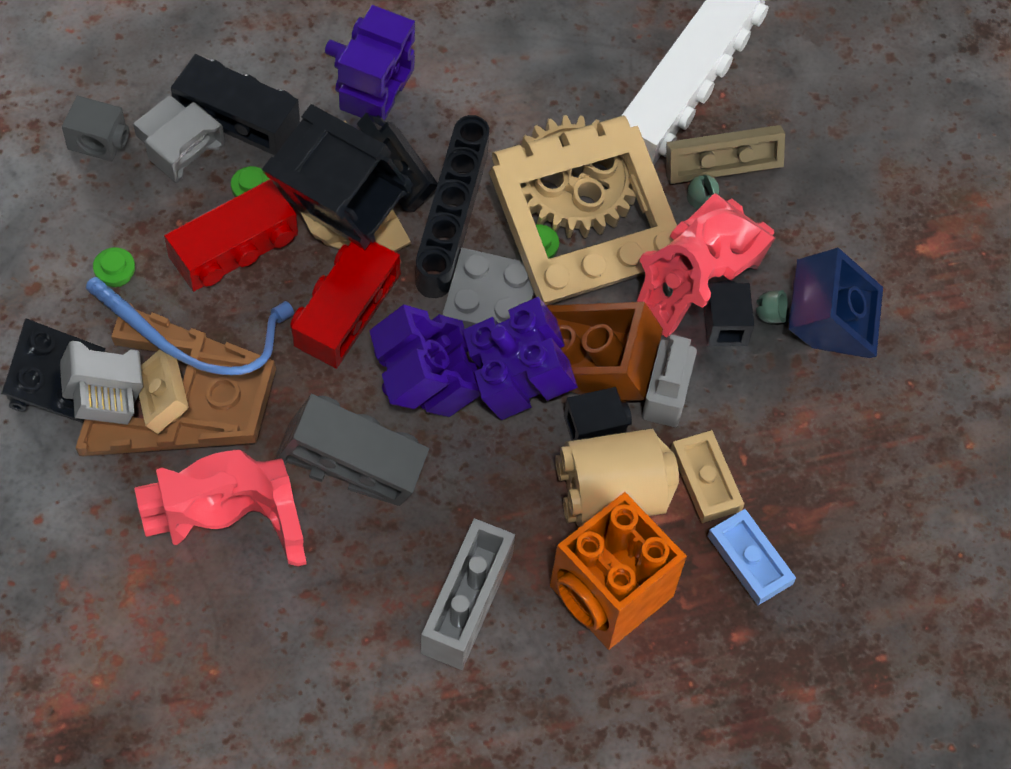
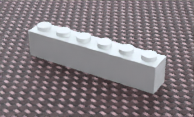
M706 0L624 111L622 116H626L630 127H639L653 165H655L661 155L666 157V142L676 141L677 136L675 135L679 129L686 130L689 127L696 113L694 108L699 102L704 104L713 91L715 85L713 81L716 77L725 76L732 63V55L735 50L741 52L746 46L751 35L750 29L752 26L756 25L759 27L769 9V6L765 4L766 0Z

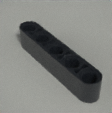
M476 115L464 116L454 126L417 253L416 287L423 296L437 299L449 292L487 161L490 127L483 118ZM450 204H455V205H458V206H456V207H450V206H448V205H450ZM447 237V238H449V239H448V240H440V239H437V238ZM433 270V271H439V272H441V273H439V274H430V273H427V272Z

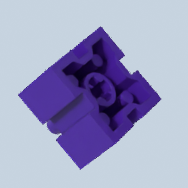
M371 5L365 17L357 19L352 30V39L347 46L333 40L327 42L325 54L335 58L334 67L338 69V80L335 90L339 93L340 110L360 118L365 113H369V115H379L384 121L386 120L395 104V96L398 91L402 92L414 71L415 50L411 49L415 41L414 20Z
M539 296L509 309L510 319L498 323L494 317H491L463 329L470 358L480 368L474 371L481 398L500 420L531 408L529 398L542 394L548 401L578 388L570 361L560 349L565 344L557 319Z
M403 304L369 330L375 356L380 364L387 367V370L382 373L384 381L382 390L388 396L390 404L411 409L420 406L426 412L451 417L481 395L474 373L477 370L476 363L468 362L466 356L468 348L463 333L465 328L462 320L440 314L430 320L428 311Z

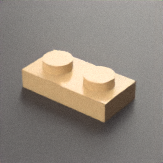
M160 349L141 365L143 387L139 393L145 426L157 434L170 423L177 421L184 411L189 408L178 361Z
M713 431L674 441L671 451L675 454L678 468L701 522L705 523L742 511L744 502Z

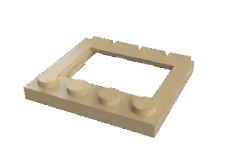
M624 115L599 122L597 124L599 136L592 124L563 132L561 139L564 147H562L559 137L552 135L525 143V151L528 157L525 156L521 145L492 152L494 166L489 171L490 177L536 297H540L545 305L645 275L644 268L640 262L642 254L647 251L661 250L674 241L670 235L677 224L639 127H630L628 119ZM623 155L630 172L628 178L641 211L646 213L651 228L548 259L520 184Z

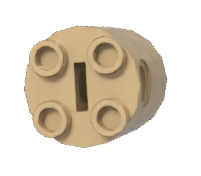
M654 429L566 441L564 447H560V455L555 457L559 481L566 480L568 497L563 498L566 522H576L579 527L624 492L648 516L666 514L679 484V471L675 454L660 440Z

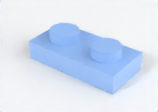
M746 509L709 530L708 538L757 605L794 584L795 575Z

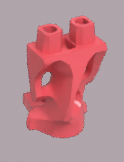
M716 193L713 194L689 219L681 221L670 235L674 241L661 250L647 251L642 254L640 262L645 271V281L637 302H645L663 328L662 335L667 338L677 329L692 303L702 308L707 305L711 296V291L708 287V281L711 278L723 275L727 279L732 280L747 268L758 269L776 238L773 236L774 229L764 222L755 223L744 214L743 206L735 200L729 199L726 201ZM665 282L673 289V293L669 297L663 292Z
M241 450L215 453L197 460L179 473L159 468L156 470L159 482L134 488L146 537L170 532L173 545H178L186 538L194 526L222 529L231 526L248 512L257 511L270 519L278 534L288 564L297 567L307 565L303 547V535L293 499L291 483L282 458L264 462L255 461Z

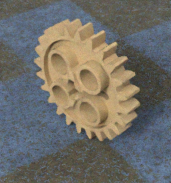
M564 115L561 126H557L550 118L547 121L546 131L538 125L534 126L532 137L524 135L521 147L525 156L528 157L525 151V143L552 135H557L562 147H564L561 134L584 127V117L580 115L577 124H571L568 116ZM596 119V120L592 123V125H594V127H595V129H596V131H597V134H598V136H599V133H598V130H597V124L599 123V120ZM623 155L520 184L525 199L528 202L531 215L536 212L539 214L537 224L543 225L546 221L552 223L551 228L555 232H557L560 226L565 227L567 238H571L574 229H579L583 238H587L590 227H593L599 235L603 234L606 223L615 228L618 224L619 216L626 218L630 210L629 205H633L636 199L628 178L630 172ZM600 164L605 166L608 170H599L595 168L593 165ZM550 182L555 184L558 188L550 189L544 186L542 183ZM580 197H590L595 203H586Z

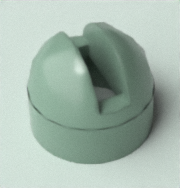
M709 175L693 178L687 190V200L690 205L699 209L713 194L719 195L718 182ZM704 187L708 189L710 194L709 196L705 195Z
M783 290L765 292L757 299L756 303L759 307L756 308V314L759 319L772 324L785 323L787 321L789 312L788 299Z

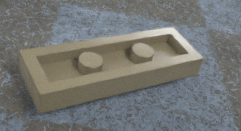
M781 125L666 142V177L670 184L692 181L693 178L703 175L720 177L784 167L785 131Z

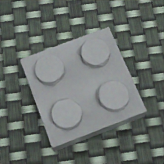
M461 247L442 315L462 320L465 329L491 317H494L498 323L510 319L509 309L533 299L534 290L523 261Z

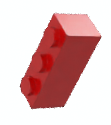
M269 179L165 234L168 257L194 292L204 286L216 284L224 275L239 267L251 265L262 254L289 244L298 235L297 215L273 181Z
M350 242L349 245H342L336 254L334 267L327 276L322 275L318 279L312 292L313 297L307 306L299 307L292 317L290 328L292 329L294 347L337 369L401 275L400 254L377 242H371L366 249L359 247L353 242Z

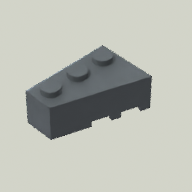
M311 393L290 421L274 460L282 458L285 467L289 463L311 470L309 477L323 482L325 475L350 482L348 486L349 491L400 506L413 493L430 448L420 444L414 436L408 433L389 430L381 426L375 418L369 415L355 414L342 408L336 400L330 397L316 396Z

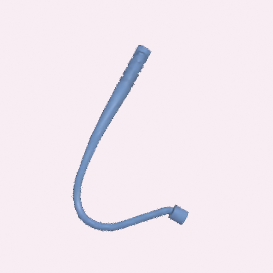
M98 277L91 278L86 284L87 291L160 350L198 370L219 375H243L263 366L271 357L273 351L276 322L281 323L294 315V310L287 301L272 308L268 319L265 347L262 355L247 365L233 367L218 366L199 361L172 345L127 301L123 300L117 293L115 294Z

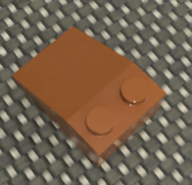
M645 302L546 305L557 319L565 344L560 349L570 361L578 388L569 392L585 394L616 387L620 400H646L663 328Z

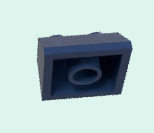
M839 248L797 259L796 273L793 281L794 290L791 313L789 314V330L814 349L865 358L877 357L883 286Z

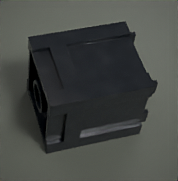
M310 104L301 116V122L274 158L271 156L262 168V171L268 178L281 186L289 196L287 201L294 209L359 247L366 249L371 242H375L374 233L399 199L407 193H411L413 183L408 176L400 173L389 157L391 151L384 143Z

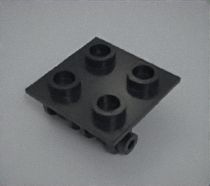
M26 318L1 394L7 396V399L10 401L9 407L16 411H25L27 406L34 405L84 423L85 419L75 418L74 399L62 397L60 361L71 341L81 342L89 350L105 352L106 348Z

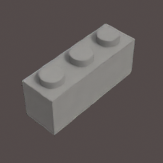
M473 519L421 634V654L463 670L513 556L515 534L478 519Z

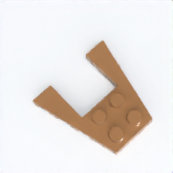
M136 310L168 342L199 361L218 366L233 367L247 365L261 356L228 342L224 345L209 339L205 333L191 328L189 331L171 324L168 318L153 312L149 315ZM120 317L117 318L111 336L115 346L156 352L159 350L158 347L148 341ZM268 359L259 369L243 375H219L187 365L183 385L189 408L184 411L177 421L170 423L157 434L145 426L143 418L131 417L128 425L85 419L76 444V450L79 456H94L256 443L276 372L275 362Z

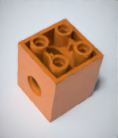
M624 492L557 545L550 587L561 598L571 614L581 624L590 629L602 644L610 650L674 597L687 556L637 503Z

